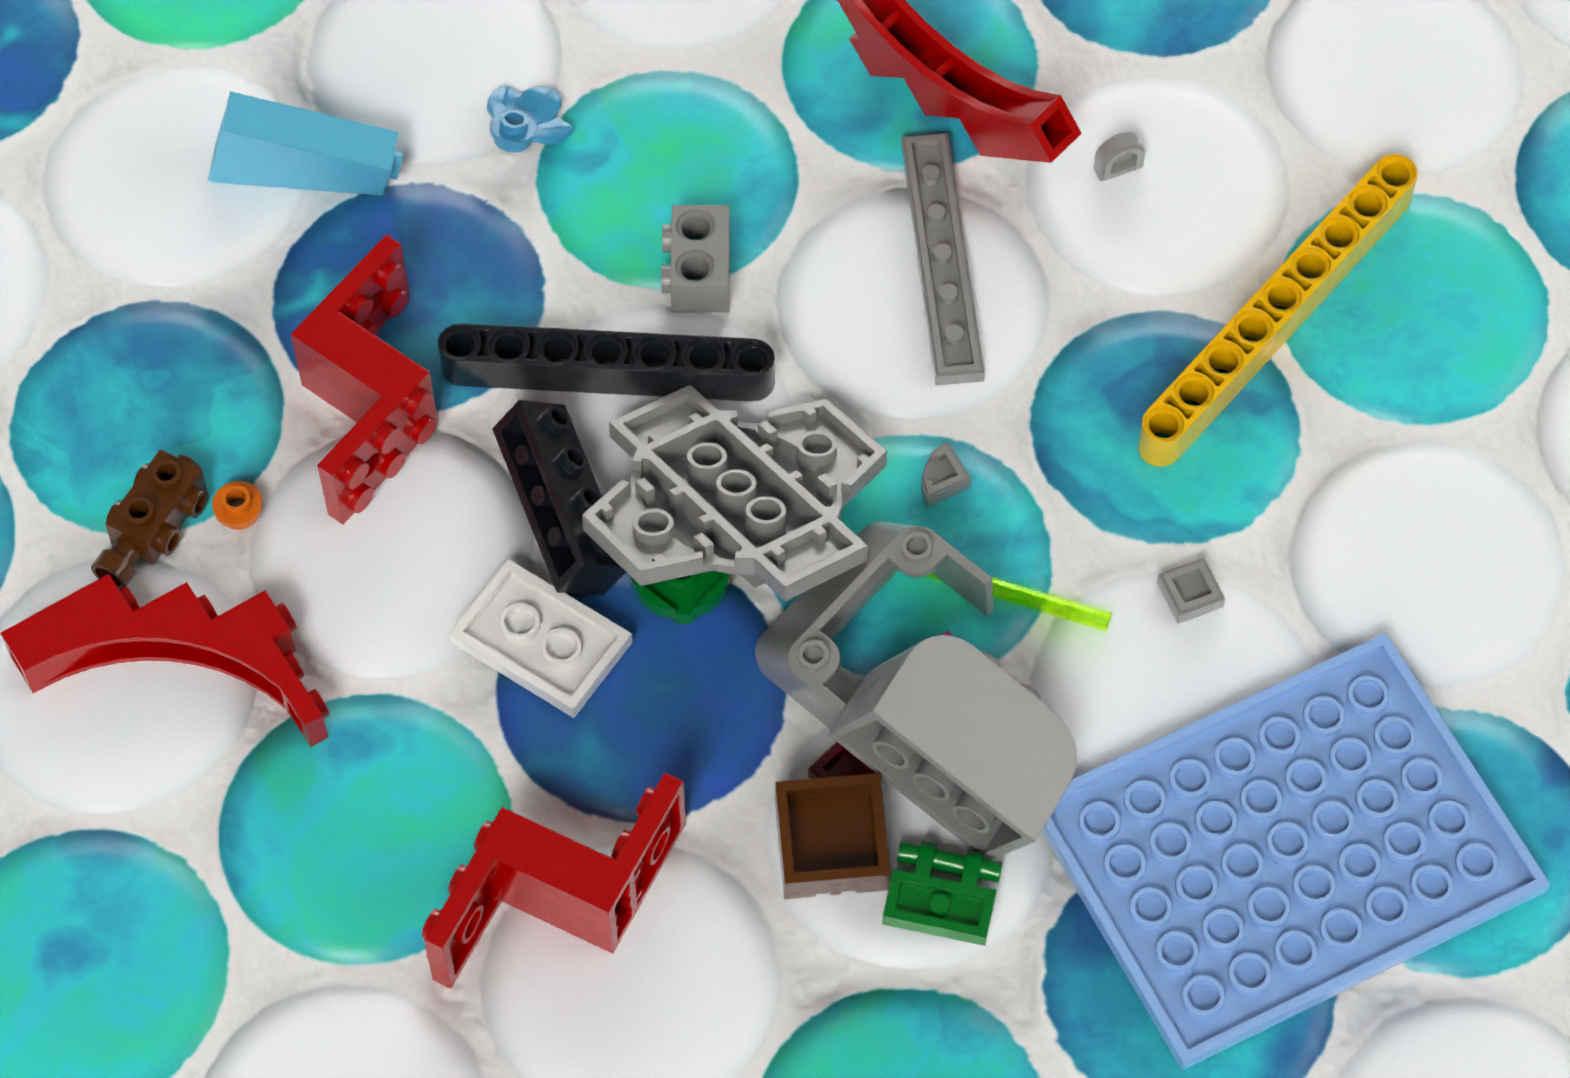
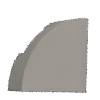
M948 441L932 452L924 468L921 492L926 507H930L971 488V478Z

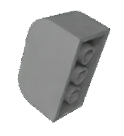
M948 635L927 638L874 667L862 680L828 733L830 737L875 773H880V777L970 849L984 853L983 858L989 860L1037 840L1070 785L1077 762L1076 747L1068 726L1056 712L1041 701L1040 695L1033 688L1017 682L1002 669L1000 662L992 655L979 651L963 639Z

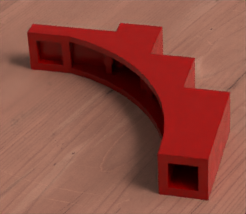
M107 574L0 633L10 658L33 694L66 677L89 669L116 663L170 661L191 664L232 676L268 695L286 709L310 748L328 738L324 718L330 715L328 708L316 689L307 692L300 681L304 677V673L293 655V652L296 650L291 634L292 631L297 629L296 623L287 607L283 603L275 606L265 590L218 616L207 596L204 594L197 598L187 582L139 607L130 589L126 586L119 590L111 576Z

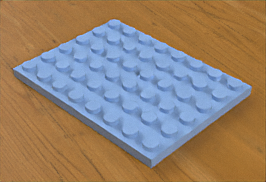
M1387 633L1072 779L1041 831L1181 1070H1185L1546 893L1550 882Z

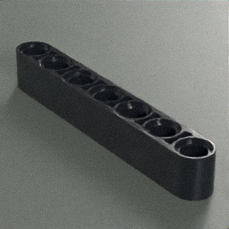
M465 323L453 324L445 328L438 338L442 374L447 381L458 386L664 397L691 385L706 399L760 401L771 394L775 385L774 351L763 340L752 338ZM458 353H468V355L464 357L454 356ZM509 355L518 356L514 359L509 360L502 359L503 357ZM555 358H564V359H566V360H564V361H562V362H553V361H551V360H553V359H555ZM606 360L615 361L614 363L608 365L599 364L600 362ZM651 363H661V364H664V365H662V366H660V367H650V366H647V365H649V364H651ZM704 365L712 367L707 370L697 369V367ZM748 368L760 369L758 372H747L745 370Z

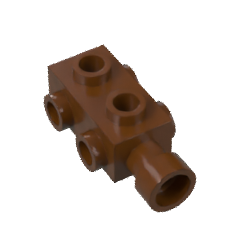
M160 449L150 464L146 463L139 469L131 490L122 501L119 500L114 503L107 515L105 525L112 547L102 550L91 565V570L98 579L109 574L120 590L126 587L136 574L135 565L140 559L154 564L161 553L169 556L176 550L182 535V531L179 528L188 516L193 518L199 517L208 502L209 494L203 470L194 460L184 455L176 457Z

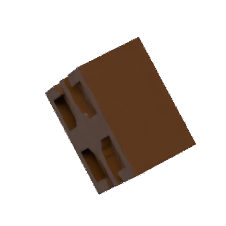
M880 773L775 782L774 800L784 899L815 897L816 894L822 893L840 895L841 892L846 891L864 893L888 890L890 865Z

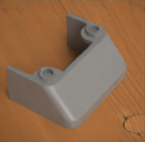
M886 521L874 522L866 526L857 536L868 545V561L800 594L760 636L756 643L755 655L760 671L830 730L847 705L825 687L835 677L840 668V653L832 640L898 570L911 577H923L933 573L985 616L988 617L994 610L992 577L934 531L926 527Z

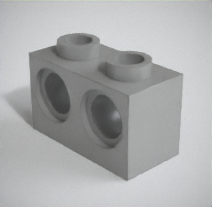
M672 205V224H662V253H671V264H662L661 291L662 293H671L672 312H729V205ZM700 237V238H703V239H700V240H691L690 238ZM693 277L702 278L701 280H698V281L689 280L690 278H693Z

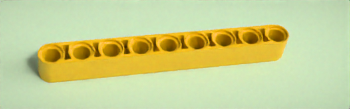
M1390 154L1381 158L1148 408L1142 418L1138 442L1139 454L1146 463L1164 467L1176 462L1403 215L1411 203L1418 175L1417 167L1411 159L1399 154ZM1302 275H1309L1314 278H1306ZM1273 306H1281L1285 308V310L1277 309ZM1245 337H1250V338H1254V339H1256V340H1258V341H1248V340H1246V339H1244V338H1245ZM1214 369H1223L1229 373H1219ZM1184 401H1194L1200 405H1188ZM1155 433H1164V434L1169 435L1170 437H1169V438H1159V437L1155 436L1154 434H1155Z

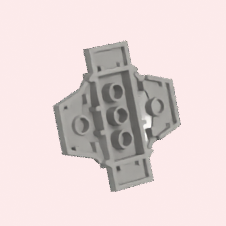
M688 385L609 422L610 438L633 458L631 481L621 480L582 515L583 530L640 586L708 571H718L741 575L754 588L765 583L786 602L868 561V545L841 522L842 509L887 466V451L828 399L768 411L767 421L751 423L738 421V411L718 410L695 388Z

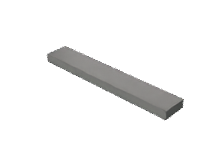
M948 133L901 137V151L935 385L984 381L985 372Z

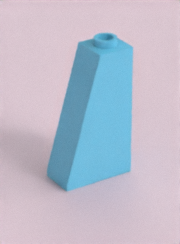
M230 91L215 143L208 181L383 196L388 179L397 180L403 152L395 151L398 137L397 131Z

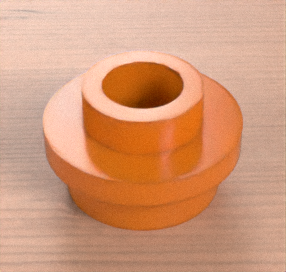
M242 481L225 484L215 493L212 500V509L216 519L222 525L234 530H242L252 526L260 516L263 508L262 498L257 488ZM235 500H245L242 505L237 507L229 505Z

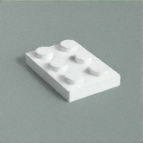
M510 559L504 563L449 632L450 643L573 718L576 717L633 643L632 633L566 593H557L553 585Z

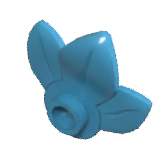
M507 85L495 89L488 98L487 111L492 117L490 134L494 138L496 146L503 151L517 153L526 150L531 142L551 145L561 142L570 136L574 128L566 121L556 117L562 102L559 92L542 86L528 88L522 94Z

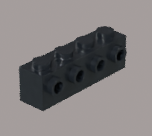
M518 400L492 430L557 593L604 595L626 571L583 530L582 515L603 496L577 436L566 406L563 404Z

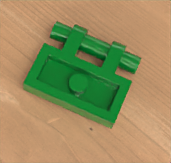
M922 840L921 845L901 841L896 862L916 867L914 873L893 869L882 924L986 946L997 890L979 887L977 884L979 879L999 883L1003 862L984 859V853L968 850L967 855L937 849V843ZM934 869L962 875L961 883L931 877L932 871Z

